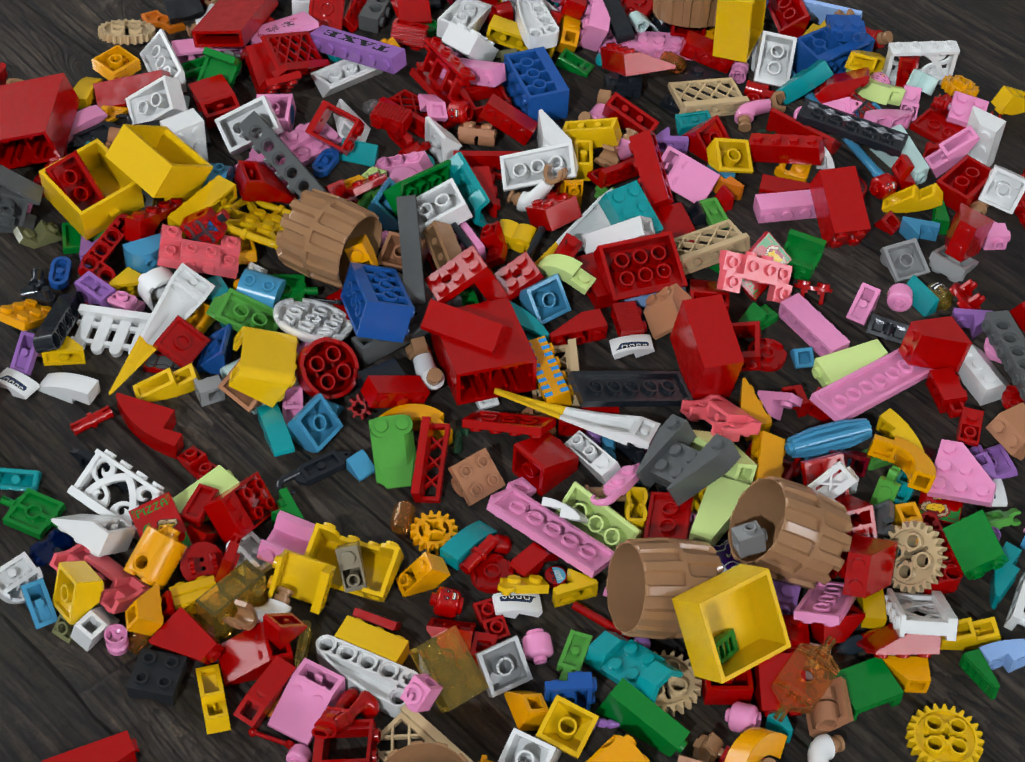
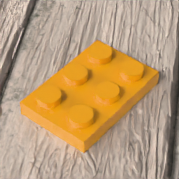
M33 299L13 302L10 305H1L0 321L19 330L27 331L40 327L52 307L39 305Z

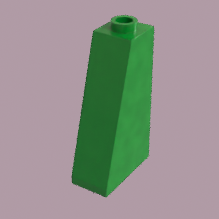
M624 678L618 682L595 711L607 720L612 719L619 722L620 728L668 757H671L676 751L680 754L688 744V741L685 739L690 731Z

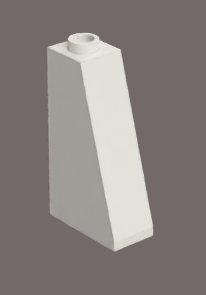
M637 216L582 235L583 244L581 247L586 254L594 253L598 245L653 235L655 230L652 218Z

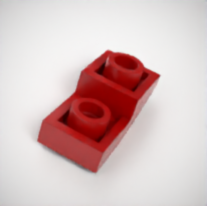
M195 446L190 447L177 456V460L197 480L217 467V465L208 460L206 453Z
M492 598L473 603L472 608L483 633L498 635L497 641L511 636L504 616L495 615Z

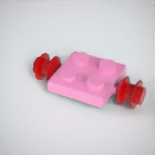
M955 91L951 103H949L948 96L942 99L941 94H939L938 97H934L931 106L934 107L933 111L937 108L941 109V113L949 110L946 121L967 127L972 107L976 106L987 112L989 101Z

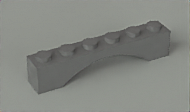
M457 295L445 304L455 308L461 307L462 298ZM428 304L410 319L409 333L405 336L403 343L357 336L351 338L352 350L358 361L365 367L411 343V339L430 333L421 329V323Z

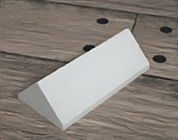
M160 29L140 52V56L148 72L157 70L170 72V77L180 80L182 92H187L185 72L164 30Z
M343 59L312 72L311 77L320 94L325 98L379 75L383 71Z
M566 142L500 156L503 191L538 185L544 178L543 171L547 163L553 164L552 174L557 177L559 170L567 167L568 176L566 179L576 178L579 166L573 143Z

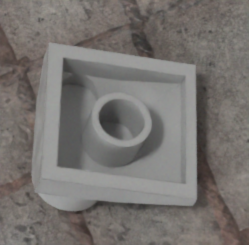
M916 238L880 249V261L889 269L896 283L908 280L913 275L918 277L931 272Z
M945 245L932 251L929 257L931 270L935 273H942L947 276L948 280L955 283L963 281L966 274L979 263V261L973 258H968L962 262L954 259L945 253Z
M517 635L475 654L482 675V687L491 698L533 679Z

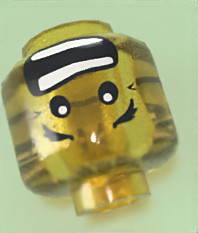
M931 283L927 286L939 298L936 311L947 310L952 305L953 294L943 283Z

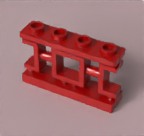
M425 37L424 42L426 44L423 47L428 51L424 62H416L417 68H411L409 74L428 94L436 95L442 99L447 109L450 102L454 100L462 101L458 97L462 87L470 86L471 83L469 81L475 80L476 76L471 72L470 68L461 62L460 58L452 53L450 48L442 43L440 38ZM444 67L447 72L442 80L439 75Z

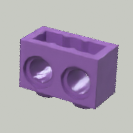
M87 271L74 282L76 290L83 295L84 301L88 302L89 305L114 308L107 302V299L116 292V289L92 272Z

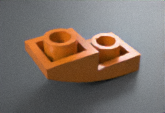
M720 175L712 191L717 193L721 186L725 185L733 193L734 200L740 201L744 185L731 176L725 179Z

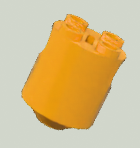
M165 523L160 530L147 525L123 570L131 575L140 577L141 581L150 586L159 585V589L163 590L188 546L178 540L180 531Z
M626 734L624 737L613 735L586 762H650V760L636 747V741L633 737Z

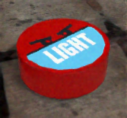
M552 566L545 571L544 580L549 584L550 588H554L560 584H566L567 573L559 566Z

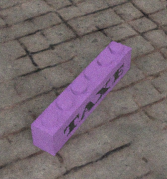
M321 25L310 33L318 52L391 74L397 73L407 65L404 48L325 25Z

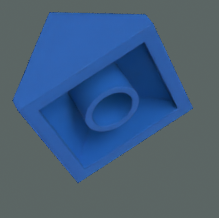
M227 324L208 337L210 342L198 356L195 367L198 372L220 374V368L230 363L234 343L231 324Z

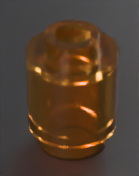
M665 51L660 57L661 60L676 65V69H669L675 74L683 72L686 68L685 58L672 51Z
M401 501L394 505L390 525L391 530L396 534L405 535L411 529L416 509L410 502Z

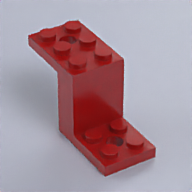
M263 42L245 46L239 54L241 55L242 64L248 66L256 94L291 92L290 89H293L302 78L300 71L274 77L272 72L276 68ZM277 56L279 62L282 63L283 60Z
M472 245L441 268L431 273L424 280L436 300L445 304L473 283H475L487 301L504 298L512 301L520 295L521 290L537 283L544 276L526 251L499 271L493 273Z
M837 452L801 461L804 485L808 486L839 461L845 465L843 453ZM841 469L834 473L832 478L842 472ZM819 485L815 490L820 489L823 485ZM849 489L834 499L845 506L847 514L851 517L852 530L846 533L847 535L852 537L854 534L878 538L872 504L849 495ZM842 551L840 557L845 560V563L838 572V576L845 578L848 552Z

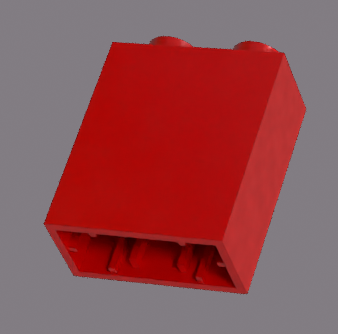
M65 73L0 85V165L12 169L63 158L80 103V99Z
M508 298L456 307L512 328L511 334L493 355L431 333V344L456 405L502 397L494 394L495 388L514 394L536 390L537 358Z

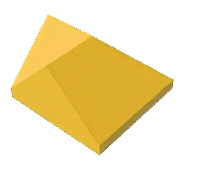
M556 695L535 737L578 759L599 716Z

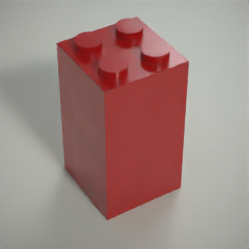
M856 166L819 170L809 184L821 238L827 241L825 247L834 249L847 244L849 246L860 244L871 227Z

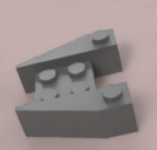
M0 165V233H13L16 226L29 228L33 231L37 216L26 212L29 203L40 205L44 187Z
M672 414L657 431L636 471V475L646 490H649L655 482L666 487L676 505L680 506L726 474L741 456L732 440L717 433L700 452L689 447L697 436L687 420Z

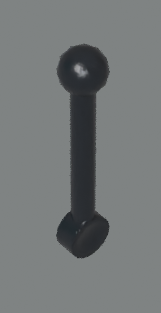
M314 296L308 297V299L340 306L343 304L341 300L320 299Z

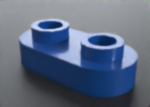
M332 148L323 150L312 163V173L321 178L328 176L339 162V152Z
M56 257L51 262L48 276L51 288L61 290L69 285L72 263L68 257Z

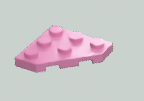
M942 439L934 464L936 478L927 496L992 507L996 484L963 442Z

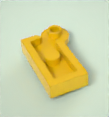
M509 575L508 578H500V583L497 587L498 591L502 592L501 594L504 596H509L513 592L516 594H549V584L539 575H530L529 577Z

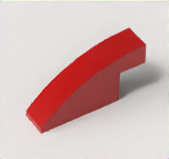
M117 392L115 396L119 413L131 432L150 448L177 460V456L184 449V442L181 433L172 431L176 425L175 410Z

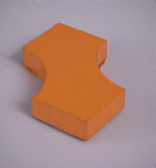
M158 10L141 14L142 21H147V23L154 25L155 28L163 29L169 34L186 30L183 22L170 25L168 16L160 13Z

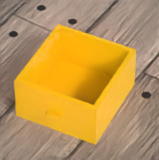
M717 0L712 56L747 62L758 42L760 34L763 32L766 0Z
M123 124L105 155L106 158L153 198H191L200 190L213 169L209 162L166 126Z
M98 138L76 150L106 197L87 209L81 211L51 180L45 170L46 168L39 171L45 198L86 241L106 230L119 214L131 215L134 211L145 207L141 187L105 157L109 149Z
M739 564L672 598L695 677L723 684L791 647L769 568ZM729 628H733L739 651L721 665L714 637Z

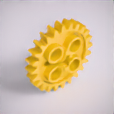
M935 703L932 709L926 705L923 712L918 709L916 715H912L906 728L905 739H908L906 746L912 748L910 755L919 756L917 762H978L984 750L982 748L984 740L981 739L983 732L976 731L979 726L978 723H970L972 716L966 718L963 716L964 710L957 713L955 706L948 710L946 704H943L942 708L939 709Z

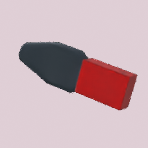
M877 627L848 637L845 642L835 647L836 654L854 655L863 651L864 649L856 646L857 642L880 628Z

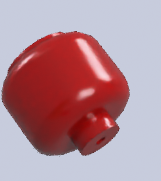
M501 534L494 535L499 545L492 550V553L507 555L512 547L510 537Z

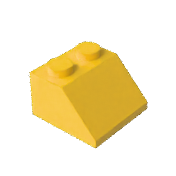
M714 138L706 148L708 163L716 171L749 174L754 172L748 140Z
M86 561L59 562L52 604L70 625L75 624L100 602V596L104 590V582Z

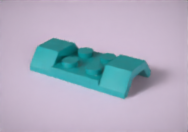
M457 152L449 159L451 160L449 179L453 178L473 216L471 219L474 224L484 227L488 223L481 213V209L489 203L490 199L462 153Z
M606 630L589 645L585 658V664L616 684L624 678L654 703L656 702L659 688L671 677L681 678L683 676L682 671L665 662L663 657L632 639L628 640L616 632Z

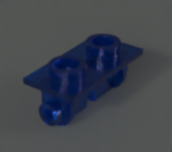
M56 528L47 536V540L42 543L38 541L32 545L28 556L30 559L35 558L33 563L37 567L44 566L51 561L54 555L52 549L56 547L69 548L72 546L74 538Z

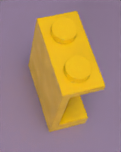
M284 549L280 555L275 556L272 568H275V571L267 583V588H269L267 597L272 598L275 593L279 592L277 590L278 586L287 588L294 592L293 596L290 595V597L312 604L310 612L319 615L325 607L336 566Z

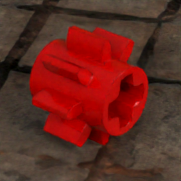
M361 393L356 394L357 400L355 398L349 399L352 405L347 409L352 410L354 413L353 418L360 415L363 420L366 418L365 413L371 415L373 411ZM360 403V405H364L365 408H358V404Z

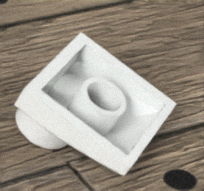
M995 165L989 172V177L978 200L1012 215L1025 192V178L1004 167Z

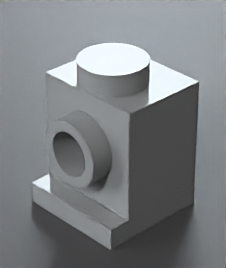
M219 375L207 377L199 381L198 378L193 379L195 394L202 407L225 400V393L218 388L223 381Z

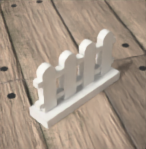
M80 304L78 311L82 319H78V330L75 336H71V339L80 344L84 349L86 345H89L95 355L101 354L105 348H109L110 354L115 358L120 357L123 351H128V354H130L151 313ZM93 328H96L97 331L94 339H89ZM111 331H116L113 341H108ZM130 333L135 334L132 343L126 344Z

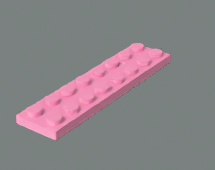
M899 349L812 393L809 400L833 421L852 419L926 379L929 370L933 369L908 365L898 352Z

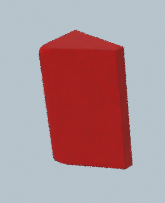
M920 56L899 57L895 86L904 88L913 69L918 70Z

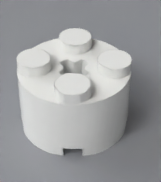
M166 267L154 268L147 273L141 274L138 278V294L152 311L173 275Z

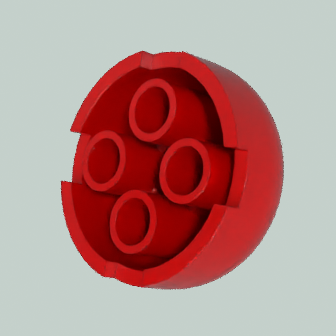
M330 337L319 338L307 344L299 353L296 360V378L301 388L311 397L321 393L326 400H333L346 395L355 386L359 363L352 348L344 341Z

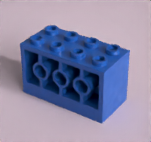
M825 26L797 38L792 69L799 73L802 69L806 70L817 60L821 59L826 61L833 74L846 72L844 66L851 51L863 50L872 52L875 39L866 32L864 43L829 42L827 27Z
M544 46L504 54V62L502 63H505L506 81L502 85L506 87L508 96L513 100L514 107L538 122V111L540 109L553 121L567 118L570 90Z
M350 262L340 298L356 336L403 343L405 336L409 333V322L414 317L415 307L396 269Z

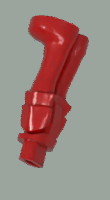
M350 688L339 696L334 707L328 706L324 710L321 717L315 722L311 733L317 738H333L337 734L346 731L347 728H350L359 714L365 719H373L377 716L380 710L379 702L375 696L366 690L362 691L358 696L357 690Z

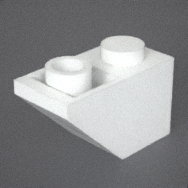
M104 606L94 608L74 625L70 637L88 652L104 637L106 628L110 625L118 624L120 620L112 613L107 612Z

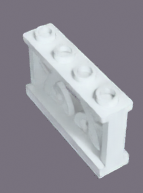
M952 40L892 42L888 44L886 60L881 72L888 76L890 85L895 86L899 62L895 61L894 57H921L924 55L932 63L926 64L922 69L918 70L939 79L937 85H941L945 75L953 76L960 49L957 41ZM947 64L946 68H942L941 65Z
M96 449L95 455L74 486H70L67 493L99 515L122 517L135 526L128 511L138 507L139 501L144 502L148 500V498H143L145 491L151 492V500L165 494L163 492L165 488L155 481L152 484L147 481L149 477L139 470L136 473L131 470L133 466L126 461L121 460L118 462L115 460L117 455L106 449L103 452ZM103 463H108L110 470L105 472L104 468H102L101 474L103 478L100 479L98 469ZM117 468L125 473H117ZM92 478H94V480H95L96 482H94L93 484H91V485L86 489V487L88 486V484L90 483V481L92 480ZM135 480L141 483L142 486L138 488ZM126 482L129 490V502H117L110 509L107 508L111 499L107 486L113 483ZM103 489L105 496L102 500H99L98 495L103 494L100 491ZM121 507H129L128 510L124 508V514L120 515L119 510ZM136 530L133 538L140 540V536Z
M887 588V593L884 595L886 613L899 637H904L905 634L944 636L946 641H956L958 618L941 591L932 590V594L928 595L893 592L892 588ZM919 611L927 615L920 616L911 612Z

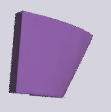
M1001 444L984 450L981 445L968 448L991 479H1004L1018 475L1014 463Z

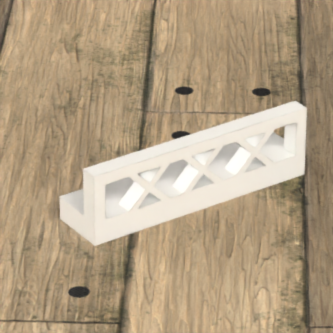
M839 461L807 487L816 489L819 485H823L817 491L835 499L855 484L857 478L850 466L846 467ZM841 469L842 472L832 478L833 474Z

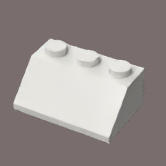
M973 106L967 127L971 125L980 139L966 155L990 167L994 163L1006 121Z
M973 344L959 372L955 373L980 406L1000 400L1002 393L1010 385L986 354Z

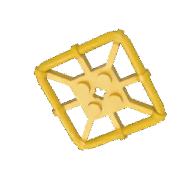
M241 198L233 204H227L224 207L230 217L235 218L225 222L227 224L226 231L240 236L243 240H251L276 250L278 247L276 245L277 232L284 230V227L280 225V221L284 213L290 214L292 210L286 209L283 205L278 206L263 201L248 202L242 201ZM246 205L250 213H245L238 209ZM257 206L272 211L273 213L269 214L263 209H258Z

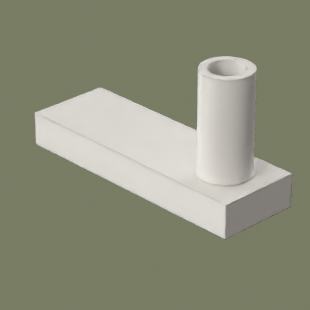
M1025 572L1019 579L1004 627L1011 631L1017 624L1025 627V612H1023L1025 608Z

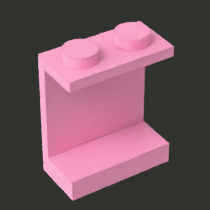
M280 510L277 514L274 528L267 540L262 539L260 541L256 558L273 564L275 556L280 555L284 549L304 555L315 524Z

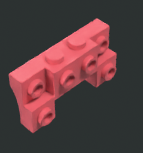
M162 224L157 266L178 269L181 263H184L197 273L236 279L241 238L224 235L220 239L219 245L182 239V229L180 227Z
M721 250L719 256L720 271L716 289L739 293L742 279L769 285L766 300L780 303L791 297L793 286L789 285L793 266L773 261L774 257L762 255V258H759L757 253L746 251L745 254Z
M710 394L700 400H682L680 412L690 421L699 422V419L707 421L712 425L710 434L713 436L717 433L732 440V442H739L740 436L759 435L762 423L721 395Z
M78 543L68 550L54 553L49 564L57 572L59 562L86 561L104 582V590L101 593L99 603L105 607L107 612L112 614L125 612L138 597L150 589L148 585L136 576L124 571V567L108 555L102 557L94 556L90 553L89 549Z

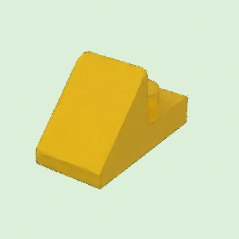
M69 336L66 337L63 345L58 350L41 353L44 366L86 364L84 348Z
M568 569L567 584H560L553 588L552 602L554 607L597 596L598 581L580 572Z

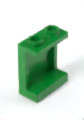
M205 47L203 54L206 58L197 81L222 74L232 88L242 62L234 56Z
M790 229L783 249L792 259L787 264L793 266L792 278L811 280L824 255L826 240Z
M983 510L943 528L956 559L968 580L979 579L986 572L992 569H1000L1005 563L1009 562Z
M874 657L834 672L831 675L830 681L840 676L846 680L854 721H856L858 714L883 704L889 703L891 707L900 705L904 691L881 658Z

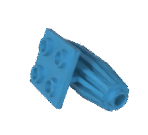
M866 418L838 420L797 433L787 439L784 447L786 453L792 458L804 457L805 460L828 455L830 450H845L872 437V427ZM850 458L848 459V462H847V465H846V466H849L850 461H851Z

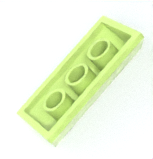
M574 481L562 502L583 513L588 518V523L566 521L615 551L619 543L625 542L627 539L641 538L642 531L610 506L593 505L590 498L594 494ZM556 510L555 513L560 516L561 510Z

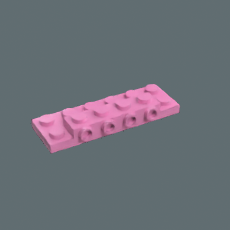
M609 29L600 47H605L606 43L615 42L617 44L611 29ZM634 31V40L620 43L622 46L634 48L635 51L658 59L693 61L679 55L684 37L670 36V33L644 31L638 33Z
M309 123L305 125L299 124L295 130L291 132L285 131L280 136V139L304 166L314 162L323 150L330 148L310 137L305 132ZM326 123L319 135L341 146L342 138ZM273 144L268 147V152L273 149ZM252 148L249 152V158L245 161H257L270 168L263 160L265 156L262 153L258 154ZM285 158L279 161V165L285 162ZM237 164L234 165V171H235V172H236V169H237ZM273 166L270 168L275 172L277 171Z
M512 487L488 502L486 510L511 525L514 529L519 530L531 540L536 541L548 551L559 556L565 562L582 571L583 574L593 578L609 566L615 551L559 517V515L542 506L517 488Z

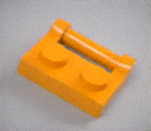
M779 163L774 170V174L777 177L806 182L813 165L792 164L790 171L785 169L787 163Z

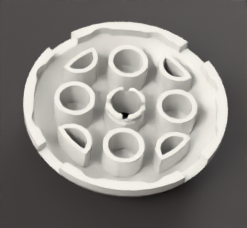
M289 298L276 303L273 309V318L278 327L286 334L296 336L298 340L310 343L323 337L342 341L352 332L353 326L350 320L346 318V313L322 301L303 298L301 302Z

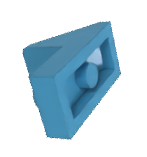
M903 216L899 233L906 240L916 238L918 242L920 238L936 241L940 223Z
M43 578L20 586L26 607L30 612L36 629L57 621L58 617Z

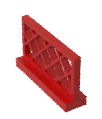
M308 31L267 34L260 37L276 68L272 72L274 77L300 71L301 76L311 75L312 72L330 65L328 59L321 58ZM277 56L283 60L282 63L279 62Z
M403 89L388 99L385 97L379 99V101L381 100L388 104L391 103L395 106L398 105L411 109L413 111V122L409 126L408 131L425 139V117L428 114L427 112L417 113V111H420V106H415V104H419L418 95ZM446 120L445 122L436 121L446 130H449L450 128L457 125L451 123L449 120Z

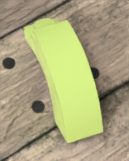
M872 78L869 79L870 81L861 88L860 86L855 90L857 94L867 100L883 105L891 104L900 106L906 91L903 87L885 84Z
M551 254L544 257L537 265V268L544 276L543 279L553 274H558L561 281L566 282L583 295L587 293L596 281L595 277L580 268L583 263L570 256Z

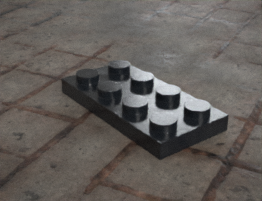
M695 64L679 82L725 77ZM708 85V86H707V87H709V88L715 90V87H713V86H711V85ZM690 87V88H692V89H694V90H697V91L700 90V89H698V88H696V87ZM675 88L676 90H678V91H680V92H682V93H683V91H684V90H682V89ZM669 91L661 100L660 107L679 114L680 109ZM702 91V92H701V93H703V94H705V95H707V96H710V95H711V94H709V93H707V92H705V91ZM688 92L686 93V95L690 97H695V95H692Z

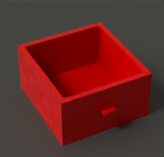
M718 294L682 300L670 340L693 400L703 399L710 394H718L724 398L730 397L745 361L723 296Z

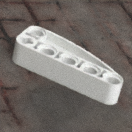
M516 0V21L528 49L543 46L545 49L556 47L558 44L559 27L542 0Z
M322 635L316 640L318 662L323 667L345 677L346 690L354 688L357 690L358 696L362 691L366 690L375 696L379 702V711L393 718L401 713L400 708L405 702L400 697L413 675L418 674L416 671L331 635Z

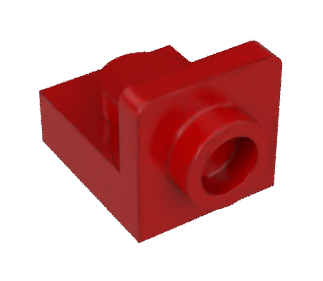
M802 385L783 387L781 392L793 393L803 399L801 407L793 406L792 409L796 411L798 417L806 416L809 401Z

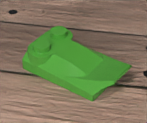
M229 288L223 295L214 297L206 312L207 315L225 325L231 324L232 329L238 332L243 326L275 332L278 330V325L273 318L274 308L232 288Z
M399 414L369 420L376 484L380 483L387 489L412 486L416 449L411 416Z

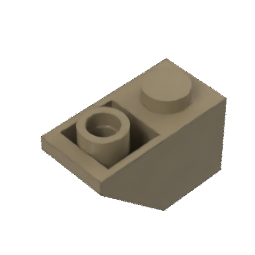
M356 541L338 545L335 552L345 593L361 590L363 587L367 588L365 564L360 542Z

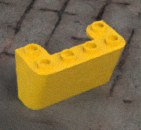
M243 326L234 337L233 350L237 351L242 344L240 361L230 373L229 387L273 408L277 402L282 401L285 391L288 387L291 388L296 381V376L294 375L297 368L296 358L298 356V352H296L299 343L297 337L291 334Z
M316 523L304 555L336 566L330 588L345 592L335 552L336 547L359 541L365 564L367 588L363 587L361 590L348 593L373 601L384 602L404 560V554L399 544L393 541H386V543L381 544L373 541L365 543L353 535L341 536L336 530V526L331 523Z

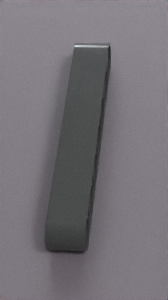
M416 194L397 196L404 287L413 305L426 304Z

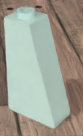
M901 124L892 127V129L908 134ZM908 136L901 154L907 155L915 166L910 175L916 185L926 181L930 167ZM870 148L891 169L899 158Z

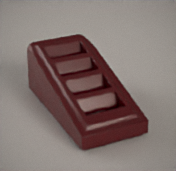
M830 450L828 452V455L837 452L843 453L845 466L850 458L849 466L854 470L855 474L860 477L865 476L870 461L867 453L847 450ZM855 460H858L856 467H854Z

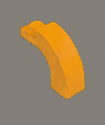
M423 404L399 405L379 416L409 415L413 423V431H420L422 416H430L433 423L447 424L444 423L443 412ZM452 428L450 430L449 445L453 443ZM434 430L433 437L439 440L444 436L445 430Z
M877 434L874 435L867 450V455L898 466L906 474L909 488L929 493L936 478V469L928 455L914 444L895 436L894 440Z
M761 727L749 728L734 741L724 762H760L768 755L780 759L787 736Z

